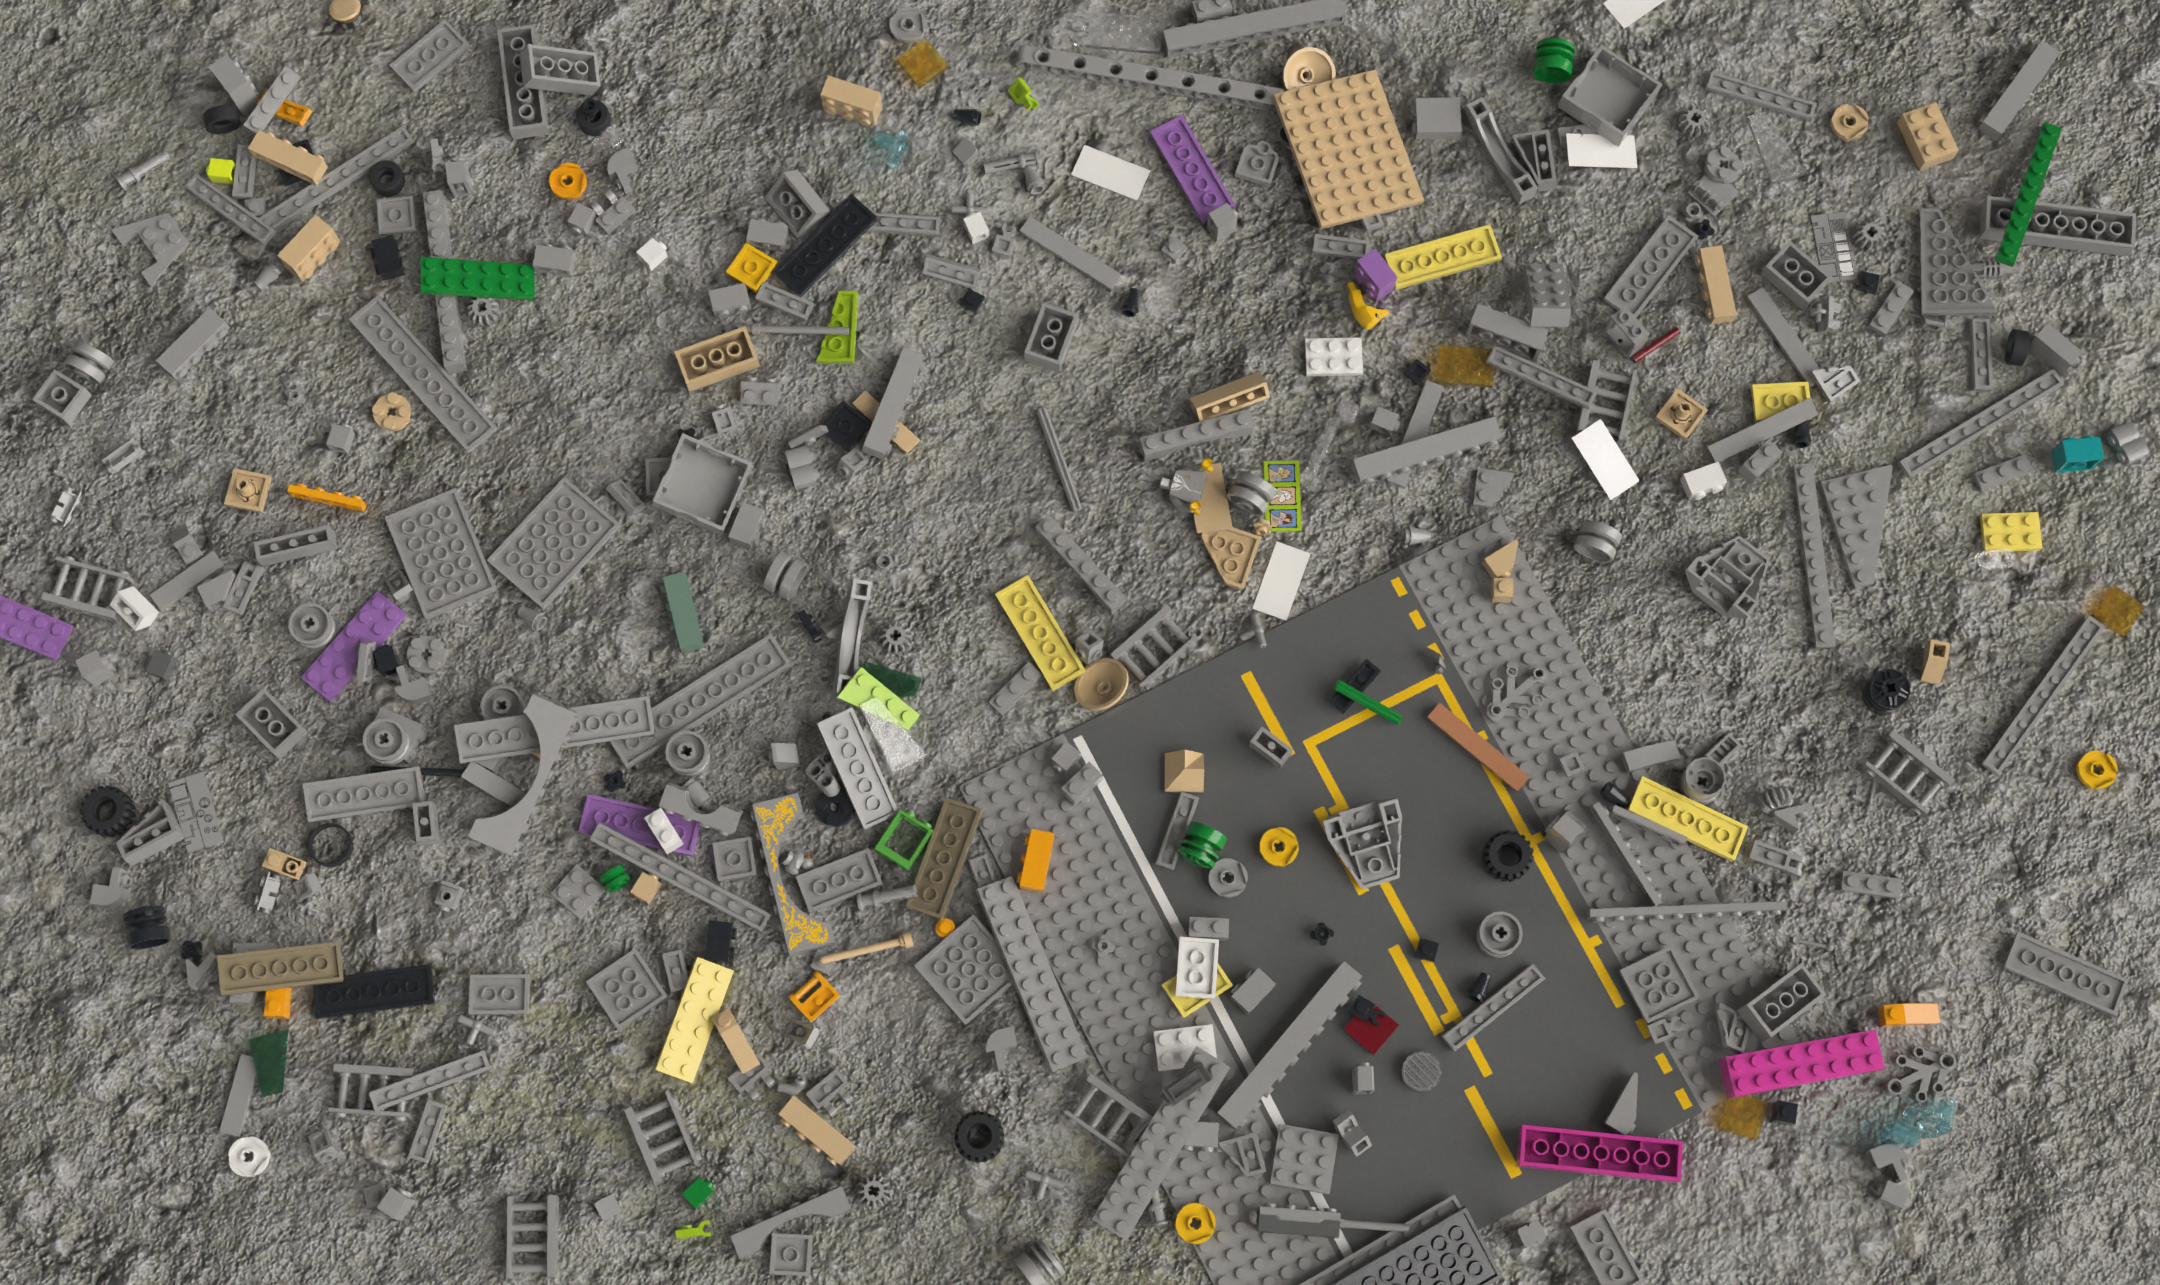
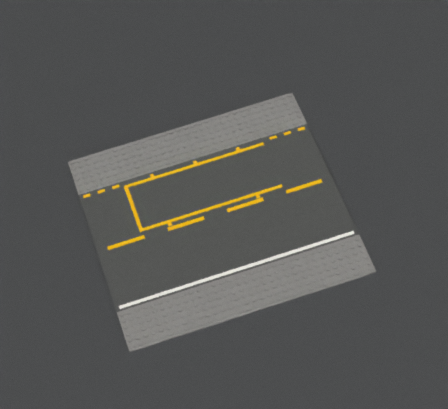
M1496 517L1264 633L1267 645L1265 648L1259 647L1256 637L960 785V791L967 804L983 810L978 826L1004 877L1013 876L1050 967L1112 1086L1155 1115L1163 1102L1161 1097L1163 1094L1162 1089L1175 1081L1182 1069L1158 1072L1153 1032L1213 1024L1217 1059L1230 1066V1069L1198 1122L1219 1123L1218 1147L1213 1149V1152H1202L1201 1148L1194 1147L1193 1151L1180 1150L1161 1182L1177 1214L1184 1206L1191 1203L1205 1205L1213 1212L1216 1220L1214 1233L1206 1242L1193 1244L1213 1285H1300L1390 1232L1340 1227L1339 1239L1258 1232L1259 1221H1257L1256 1225L1252 1224L1249 1220V1214L1255 1209L1260 1210V1206L1264 1207V1203L1276 1204V1208H1284V1205H1295L1296 1209L1304 1210V1206L1316 1207V1211H1324V1208L1337 1209L1336 1213H1341L1340 1218L1344 1220L1404 1224L1450 1196L1455 1195L1461 1207L1465 1206L1477 1229L1480 1230L1584 1175L1581 1173L1516 1167L1518 1135L1521 1125L1616 1134L1602 1124L1630 1074L1633 1072L1638 1073L1636 1120L1634 1121L1636 1127L1629 1136L1654 1138L1727 1099L1718 1060L1738 1054L1724 1048L1722 1045L1715 1006L1718 1003H1722L1737 1011L1768 986L1727 914L1722 915L1721 918H1710V915H1703V918L1691 919V916H1683V919L1672 920L1671 917H1663V920H1652L1651 917H1647L1643 921H1632V918H1624L1622 922H1613L1612 919H1605V922L1593 923V920H1587V911L1589 909L1651 907L1590 811V808L1598 802L1604 805L1609 813L1612 807L1616 805L1603 799V796L1600 795L1601 789L1608 781L1615 783L1630 798L1629 803L1623 808L1627 810L1642 776L1650 778L1645 769L1627 774L1621 755L1623 752L1633 750L1518 546L1514 566L1510 573L1511 576L1508 577L1513 578V599L1510 603L1491 602V583L1493 579L1482 563L1486 557L1514 540L1502 517ZM1426 648H1430L1442 656L1446 664V670L1442 674H1436L1433 671L1435 663L1423 656ZM1367 658L1381 672L1363 693L1401 714L1403 718L1400 724L1396 725L1357 702H1354L1343 715L1329 703L1330 699L1337 693L1333 688L1337 680L1345 683ZM1509 666H1515L1518 669L1515 677V689L1530 677L1533 668H1544L1546 671L1545 680L1541 683H1534L1520 695L1534 696L1540 694L1544 697L1543 704L1540 707H1535L1531 704L1511 703L1506 707L1519 709L1525 706L1529 708L1530 714L1526 719L1504 716L1499 721H1493L1487 716L1486 709L1493 700L1491 683L1495 678H1500L1504 682L1500 690V702L1506 698L1507 676L1505 671ZM1513 669L1508 670L1510 675L1515 674ZM1536 671V676L1541 677L1542 673ZM1494 682L1496 687L1501 686L1500 682ZM1540 698L1534 699L1536 703H1541ZM1439 703L1529 776V779L1518 792L1510 788L1427 719L1428 715ZM1493 708L1495 714L1500 713L1498 708ZM1525 710L1520 711L1521 715H1527ZM1261 727H1264L1293 749L1291 756L1280 769L1249 747L1251 739ZM1066 741L1081 753V758L1067 774L1057 772L1051 763V758ZM1189 750L1204 754L1203 793L1185 792L1199 797L1191 821L1205 824L1227 837L1222 851H1212L1218 855L1217 861L1231 858L1245 867L1248 880L1245 889L1238 896L1233 898L1217 896L1210 888L1208 882L1210 869L1195 866L1180 855L1174 871L1155 865L1181 793L1165 792V753ZM1577 752L1585 770L1566 778L1558 760ZM1090 762L1103 775V780L1074 806L1061 793V788ZM1397 798L1402 813L1400 877L1362 890L1328 841L1322 820L1336 812L1371 801ZM1569 810L1587 826L1560 853L1544 839L1547 834L1545 830L1558 815L1562 817ZM1609 815L1610 820L1618 825L1620 829L1619 834L1622 839L1625 838L1630 845L1629 850L1633 856L1636 855L1640 860V867L1643 872H1647L1652 880L1650 882L1651 885L1660 892L1662 903L1659 906L1721 904L1686 842L1679 847ZM1283 827L1292 831L1297 838L1298 854L1294 861L1285 867L1272 866L1265 862L1260 855L1261 838L1270 829ZM1031 829L1051 832L1055 836L1043 893L1020 889V883H1017L1018 873L1023 871L1024 864H1021L1022 853H1026L1028 845H1025L1026 834H1030ZM1510 830L1512 833L1517 831L1520 836L1523 834L1526 836L1525 840L1530 841V848H1533L1534 851L1532 853L1534 859L1530 869L1520 879H1515L1513 882H1509V880L1501 882L1499 878L1497 880L1494 879V876L1492 874L1489 875L1487 873L1488 869H1484L1483 849L1489 839L1500 831ZM1186 835L1185 840L1191 841V839ZM1280 842L1279 844H1276V843H1275V844L1273 845V846L1276 847V848H1275V851H1277V852H1279L1280 850L1283 851V850H1284V848L1282 847L1283 843H1281V842ZM1502 846L1497 850L1498 860L1503 865L1515 866L1518 863V854L1513 848ZM1226 873L1225 877L1222 879L1223 881H1227V883H1231V879L1234 878L1233 875L1229 876V874ZM1504 911L1518 919L1522 926L1523 936L1521 943L1512 954L1504 958H1493L1487 956L1479 948L1476 932L1486 916L1493 912ZM1189 917L1229 919V936L1227 942L1219 941L1218 964L1233 986L1217 996L1215 1000H1211L1183 1019L1162 987V984L1177 975L1179 937H1188ZM1320 922L1325 923V926L1334 931V936L1327 940L1325 946H1321L1319 941L1312 939L1310 935L1312 931L1316 930ZM1497 932L1496 934H1499V938H1502L1501 933ZM1102 935H1107L1109 937L1108 940L1115 945V950L1109 952L1105 958H1100L1096 949L1092 948V943L1101 939ZM1420 938L1439 943L1434 963L1414 958ZM1672 945L1700 998L1647 1024L1650 1025L1662 1019H1666L1667 1023H1669L1672 1018L1679 1016L1680 1019L1675 1021L1674 1025L1677 1028L1684 1026V1029L1680 1032L1671 1031L1672 1038L1654 1045L1647 1031V1025L1618 971ZM1345 961L1362 975V978L1359 980L1362 984L1355 992L1353 990L1347 995L1349 1000L1343 1007L1339 1005L1334 1010L1337 1013L1330 1022L1327 1020L1322 1025L1324 1030L1318 1037L1314 1035L1309 1040L1312 1044L1305 1053L1302 1050L1297 1055L1299 1060L1293 1067L1288 1066L1284 1072L1287 1074L1280 1083L1275 1081L1271 1086L1274 1088L1267 1098L1263 1096L1260 1099L1259 1103H1261V1106L1256 1112L1250 1111L1246 1116L1249 1119L1242 1128L1237 1127L1234 1130L1217 1115L1218 1111ZM1533 963L1546 979L1453 1052L1441 1036ZM1260 968L1276 985L1247 1015L1231 1000L1233 995L1231 991L1237 984L1241 986L1246 981L1244 977L1252 969L1256 971ZM1483 972L1491 976L1485 1000H1482L1481 1003H1476L1467 997V990L1479 977L1480 973ZM1358 995L1373 1002L1399 1024L1398 1028L1374 1056L1343 1031L1354 1018L1348 1011ZM1789 1024L1762 1043L1750 1029L1744 1053L1799 1044L1800 1042ZM1421 1051L1433 1055L1441 1067V1077L1437 1085L1429 1091L1423 1092L1414 1091L1409 1088L1403 1081L1401 1072L1402 1064L1406 1058L1415 1052ZM1357 1063H1369L1370 1066L1374 1067L1375 1091L1372 1094H1353L1352 1069L1356 1067ZM1349 1109L1372 1144L1370 1148L1356 1157L1339 1136L1329 1195L1270 1184L1279 1124L1338 1134L1334 1128L1333 1120ZM1132 1112L1127 1117L1134 1129L1139 1121V1116ZM1145 1125V1127L1143 1128V1130H1142L1141 1133L1139 1134V1136H1138V1139H1139V1140H1140L1141 1136L1143 1135V1133L1145 1132V1130H1146V1128H1147L1148 1126ZM1256 1133L1267 1172L1246 1177L1219 1146V1142ZM1193 1218L1190 1227L1199 1229L1201 1221Z

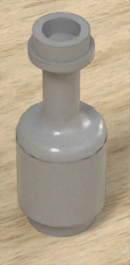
M692 778L682 786L689 789L690 799L697 809L702 808L705 812H714L708 804L709 794L698 781Z

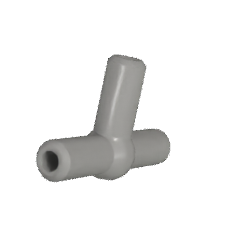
M967 193L966 207L952 206L951 213L968 215L974 212H981L982 215H988V208L973 207L974 194Z
M1252 614L1251 620L1254 629L1240 634V638L1242 641L1256 636L1259 647L1265 648L1267 645L1263 634L1264 629L1261 627L1258 614Z
M463 1015L458 1017V1023L471 1027L466 1043L469 1045H473L479 1031L490 1036H494L496 1033V1029L482 1024L479 1020H472Z
M1029 1170L1025 1173V1178L1039 1182L1035 1197L1040 1200L1044 1197L1047 1185L1062 1189L1065 1183L1062 1180L1049 1177L1047 1174H1039Z

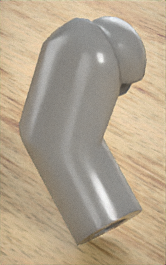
M798 1076L791 1084L780 1082L777 1092L797 1095L806 1087V1079L803 1076Z

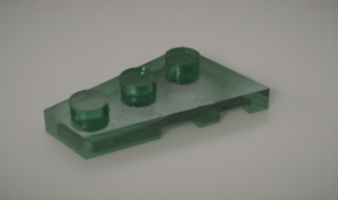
M869 662L865 663L864 670L897 697L917 696L922 678Z
M289 1029L248 1040L262 1098L283 1092Z

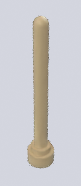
M910 931L904 932L896 939L821 956L819 961L821 964H826L896 946L913 947Z

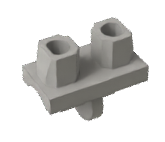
M1833 296L1820 300L1816 304V309L1810 311V315L1816 317L1818 333L1823 334L1840 328V321L1833 319V315L1840 312L1841 304L1835 302Z

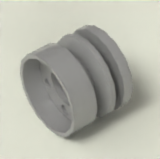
M1705 757L1695 759L1681 775L1679 780L1680 793L1702 805H1707L1723 789L1726 782V773L1716 760Z
M1040 1239L1037 1243L1042 1249L1038 1252L1032 1245L1030 1248L1034 1255L1030 1258L1023 1252L1013 1260L1031 1285H1048L1045 1279L1048 1275L1054 1281L1058 1280L1053 1273L1054 1270H1057L1061 1276L1065 1274L1058 1256L1050 1246Z

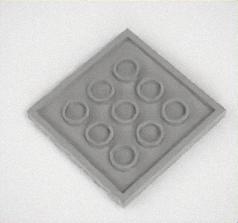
M974 914L914 965L916 970L965 1026L1014 984L996 939Z

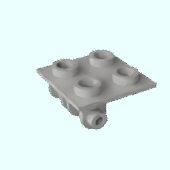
M1705 174L1699 181L1697 180L1693 184V187L1687 193L1715 217L1739 191L1730 183L1715 182Z

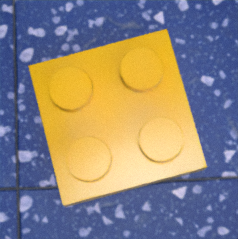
M745 243L726 270V275L739 283H745L746 287L758 293L762 283L768 279L778 262L750 244Z

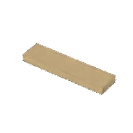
M864 391L852 405L873 423L880 403L867 391ZM898 421L896 427L899 428L896 438H891V441L908 454L920 442V439Z

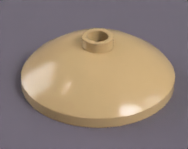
M1305 47L1295 51L1287 59L1283 68V83L1286 91L1334 80L1336 77L1335 66L1329 55L1313 47ZM1304 72L1307 73V77H1306V78H1303V73H1304Z
M1112 658L1098 659L1085 667L1086 673L1076 679L1074 692L1077 701L1084 708L1094 711L1107 709L1117 703L1124 695L1129 682L1126 668L1121 662Z

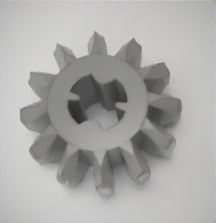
M1691 105L1688 109H1684L1679 116V128H1684L1682 132H1688L1689 137L1692 134L1698 137L1700 133H1706V128H1709L1710 115H1705L1706 109L1701 111L1700 106L1694 109Z
M1869 219L1868 222L1864 220L1860 225L1856 226V232L1853 234V237L1857 238L1855 244H1861L1860 249L1866 247L1867 251H1871L1872 248L1877 250L1879 245H1883L1886 233L1883 232L1884 226H1878L1879 221L1873 223L1872 219Z
M476 297L477 300L470 299L472 305L467 306L468 311H470L468 316L472 318L474 324L479 322V325L483 326L486 322L490 326V320H497L495 315H499L500 312L497 309L499 305L497 302H494V298Z
M894 621V626L887 623L888 629L882 628L881 630L884 634L880 635V640L883 641L881 643L882 647H887V652H891L894 649L895 654H898V649L905 652L904 646H911L909 640H912V635L909 634L911 632L910 628L905 629V623L898 626L897 621ZM897 634L899 637L897 641H894L893 638Z
M1786 786L1771 788L1761 793L1758 797L1760 807L1763 812L1768 814L1786 809L1793 803L1792 794Z
M876 1174L872 1175V1181L866 1176L867 1184L859 1183L864 1190H857L858 1194H864V1196L859 1198L860 1202L868 1199L865 1207H869L872 1202L873 1209L877 1208L876 1202H879L880 1206L883 1207L884 1203L881 1200H890L888 1196H885V1193H892L891 1189H884L890 1183L887 1181L881 1184L884 1180L883 1176H880L878 1181H876ZM872 1187L880 1189V1191H877L878 1196L869 1195V1192H872L870 1190Z

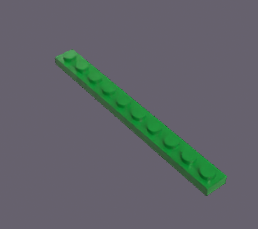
M2046 122L2043 123L1995 258L1996 262L2011 267L2015 264L2062 130L2060 127Z

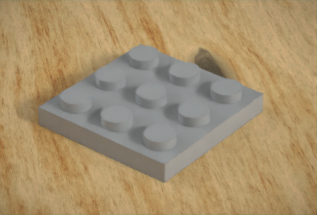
M1672 945L1618 971L1646 1025L1700 998Z
M636 948L586 981L618 1031L668 998Z
M1279 1124L1270 1184L1329 1195L1339 1134Z

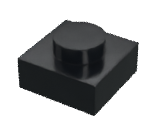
M1861 271L1857 291L1875 295L1880 275Z
M968 288L959 305L976 314L985 300V296Z
M1416 359L1405 372V376L1420 386L1431 373V369Z
M1420 938L1414 958L1434 963L1439 943Z

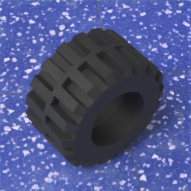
M106 785L105 788L98 786L97 791L92 789L90 791L91 795H85L86 801L81 802L83 807L80 810V814L83 815L81 817L82 822L86 823L85 826L103 837L108 836L111 838L114 837V834L122 835L121 831H127L129 829L127 826L129 824L132 825L134 822L131 820L136 815L133 812L136 809L135 805L132 804L133 800L120 789L110 785ZM108 802H115L117 807L115 815L110 820L101 821L99 817L101 808Z
M1510 830L1500 831L1496 835L1494 834L1486 843L1482 855V861L1484 860L1483 866L1484 869H1488L1487 873L1489 875L1492 874L1494 876V879L1497 880L1499 878L1501 882H1506V880L1513 882L1515 879H1520L1530 869L1534 856H1532L1534 851L1533 848H1530V841H1526V836L1523 834L1520 836L1517 831L1513 833ZM1509 846L1517 852L1519 860L1515 866H1505L1498 860L1497 850L1500 847Z
M975 1111L974 1113H968L965 1117L963 1116L960 1122L957 1123L956 1130L954 1131V1141L957 1150L967 1160L975 1163H985L990 1159H994L1001 1152V1148L1004 1145V1131L1000 1121L994 1115L985 1111ZM977 1125L987 1127L991 1133L990 1143L982 1149L972 1147L967 1138L969 1130Z

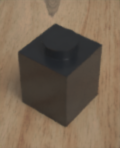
M382 645L378 647V650L373 651L379 672L383 677L397 673L396 667L401 665L396 649L392 645Z
M1779 1100L1774 1102L1771 1123L1788 1126L1796 1124L1798 1104Z

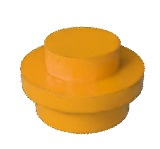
M947 918L939 920L935 927L936 933L942 938L949 936L955 930L953 921Z

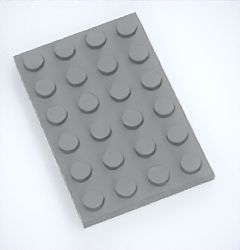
M563 477L487 559V562L544 610L621 525Z
M456 488L385 517L426 620L498 591Z

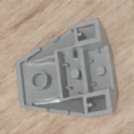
M1739 535L1720 547L1710 550L1707 554L1697 557L1685 572L1692 592L1724 617L1747 619L1758 605L1759 594L1763 587L1762 583L1770 558Z
M1397 798L1371 801L1336 812L1322 820L1328 841L1362 890L1400 877L1402 813Z

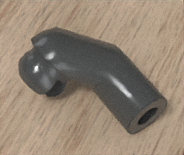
M1426 648L1423 656L1435 663L1433 671L1436 674H1442L1446 670V664L1442 656L1434 650Z

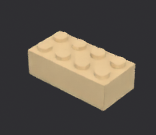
M746 326L674 351L689 392L760 367Z

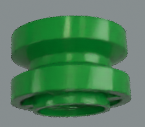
M623 865L612 867L599 877L601 884H606L604 887L606 893L620 890L631 880L628 874H623L625 872Z

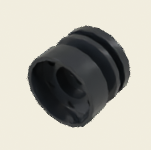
M1884 669L1879 671L1865 684L1862 690V699L1865 706L1871 712L1877 715H1888L1894 713L1908 700L1911 686L1903 673L1895 669Z
M144 906L123 914V919L127 922L125 923V928L133 930L126 935L129 949L153 948L170 942L169 927L159 926L167 922V917L163 916L166 914L164 906Z

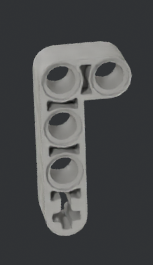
M859 722L868 743H870V733L863 723ZM826 748L807 766L806 774L826 796L833 797L840 792V785L834 778L838 772Z

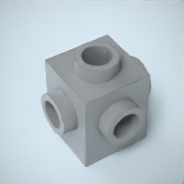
M1091 629L1076 638L1075 654L1080 660L1089 664L1101 657L1103 640Z

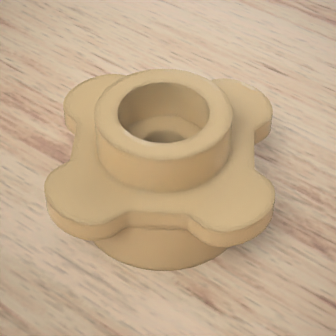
M1258 519L1253 523L1254 528H1252V532L1260 536L1270 535L1271 531L1269 530L1272 529L1269 521Z

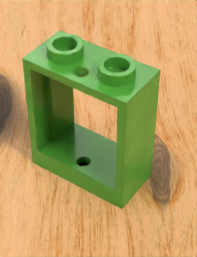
M899 810L876 845L875 851L909 872L930 840L933 830L931 829L932 826L926 821L922 820L920 822L916 820V816L912 812ZM902 820L925 833V836L909 860L886 847L887 842Z

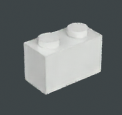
M1719 462L1685 473L1680 479L1688 500L1693 498L1699 500L1709 492L1713 494L1723 490L1727 483Z
M134 586L118 591L110 603V606L135 631L151 626L159 613Z
M662 808L644 817L666 854L684 844Z

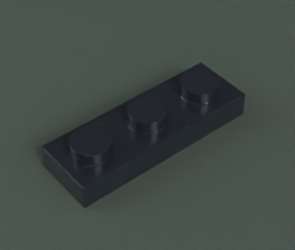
M1366 658L1345 683L1363 693L1380 674L1381 670ZM1338 691L1329 701L1343 715L1355 702Z

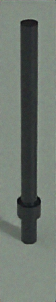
M371 766L370 771L371 773L412 767ZM467 767L463 769H420L421 775L461 777Z

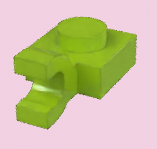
M1017 78L1007 90L1017 104L1023 103L1027 111L1031 107L1035 110L1040 105L1036 99L1029 96L1032 90L1023 78Z
M710 1220L702 1221L698 1228H692V1225L680 1226V1230H675L676 1239L680 1240L698 1236L712 1237V1232L705 1233L703 1231L705 1225L711 1224Z

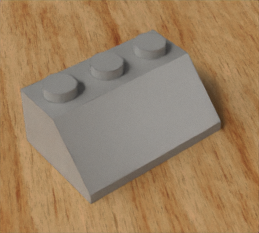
M798 170L783 172L765 196L766 200L797 239L818 226L830 212L829 208Z

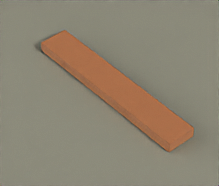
M1441 703L1428 715L1427 719L1515 792H1518L1529 779L1525 772Z

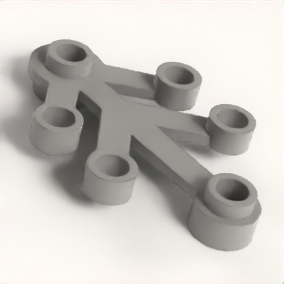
M1509 666L1505 671L1507 676L1506 698L1500 702V690L1504 682L1500 678H1495L1491 683L1493 700L1486 709L1487 716L1493 721H1499L1504 716L1526 719L1530 714L1529 708L1525 706L1519 709L1506 707L1511 703L1531 704L1535 707H1540L1544 702L1542 695H1520L1534 683H1541L1545 680V669L1542 667L1533 668L1530 677L1515 689V677L1518 669L1515 666ZM1513 669L1515 674L1510 675L1508 670ZM1536 671H1540L1542 676H1536ZM1494 682H1500L1501 686L1496 687ZM1540 698L1541 703H1536L1534 699ZM1493 708H1498L1500 713L1495 714ZM1525 710L1527 715H1521L1520 711Z
M1921 1046L1913 1048L1912 1056L1914 1058L1920 1059L1923 1057L1935 1062L1929 1066L1908 1059L1905 1055L1897 1056L1894 1060L1896 1066H1906L1917 1070V1072L1901 1080L1892 1079L1886 1084L1887 1092L1890 1095H1898L1902 1093L1905 1086L1922 1078L1919 1090L1914 1094V1100L1917 1103H1923L1928 1098L1927 1090L1932 1073L1939 1070L1937 1081L1932 1084L1931 1091L1937 1095L1943 1093L1947 1072L1953 1070L1956 1066V1058L1952 1053L1944 1051L1940 1054H1935ZM1916 1049L1921 1050V1056L1915 1053ZM1900 1057L1904 1059L1903 1065L1898 1062ZM1943 1058L1948 1060V1065L1943 1064ZM1891 1084L1896 1085V1091L1891 1090ZM1936 1085L1941 1087L1940 1092L1935 1090ZM1919 1093L1924 1096L1923 1100L1918 1099Z

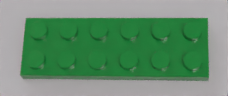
M420 257V293L534 301V268L531 264Z

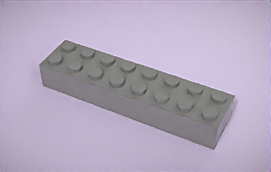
M1987 196L1981 204L1980 239L2002 241L2016 199ZM2036 201L2022 244L2128 256L2135 248L2136 213Z

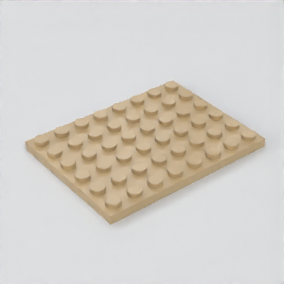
M1376 70L1273 95L1274 103L1320 229L1423 204L1422 193Z

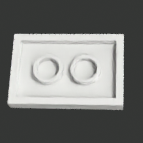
M1361 338L1305 339L1306 376L1363 375Z
M1179 937L1175 997L1215 1000L1219 939Z
M1213 1024L1153 1032L1158 1072L1182 1069L1196 1046L1217 1058Z

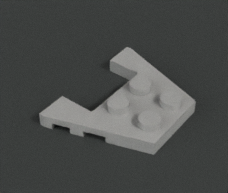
M169 213L112 229V232L122 245L139 235L153 254L157 262L141 272L151 287L157 284L156 281L159 277L167 272L169 265L173 261L175 262L190 244Z

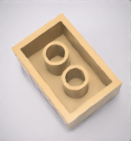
M828 75L820 94L823 110L831 115H841L846 120L851 121L853 119L859 121L864 126L871 125L875 127L882 110L880 92Z
M1937 102L1904 113L1897 122L1919 171L1952 160L1959 151Z
M314 215L277 256L285 268L303 282L312 276L318 265L325 262L330 252L337 249L340 240L332 227L317 215Z

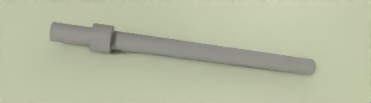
M760 323L738 325L737 327L738 329L746 326L747 332L753 335H760L761 333L849 335V327L761 325Z

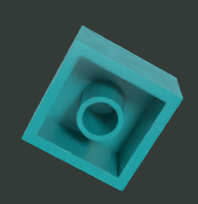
M2093 435L2083 436L2081 439L2066 437L2051 451L2055 473L2092 470L2104 459L2101 438L2093 437Z

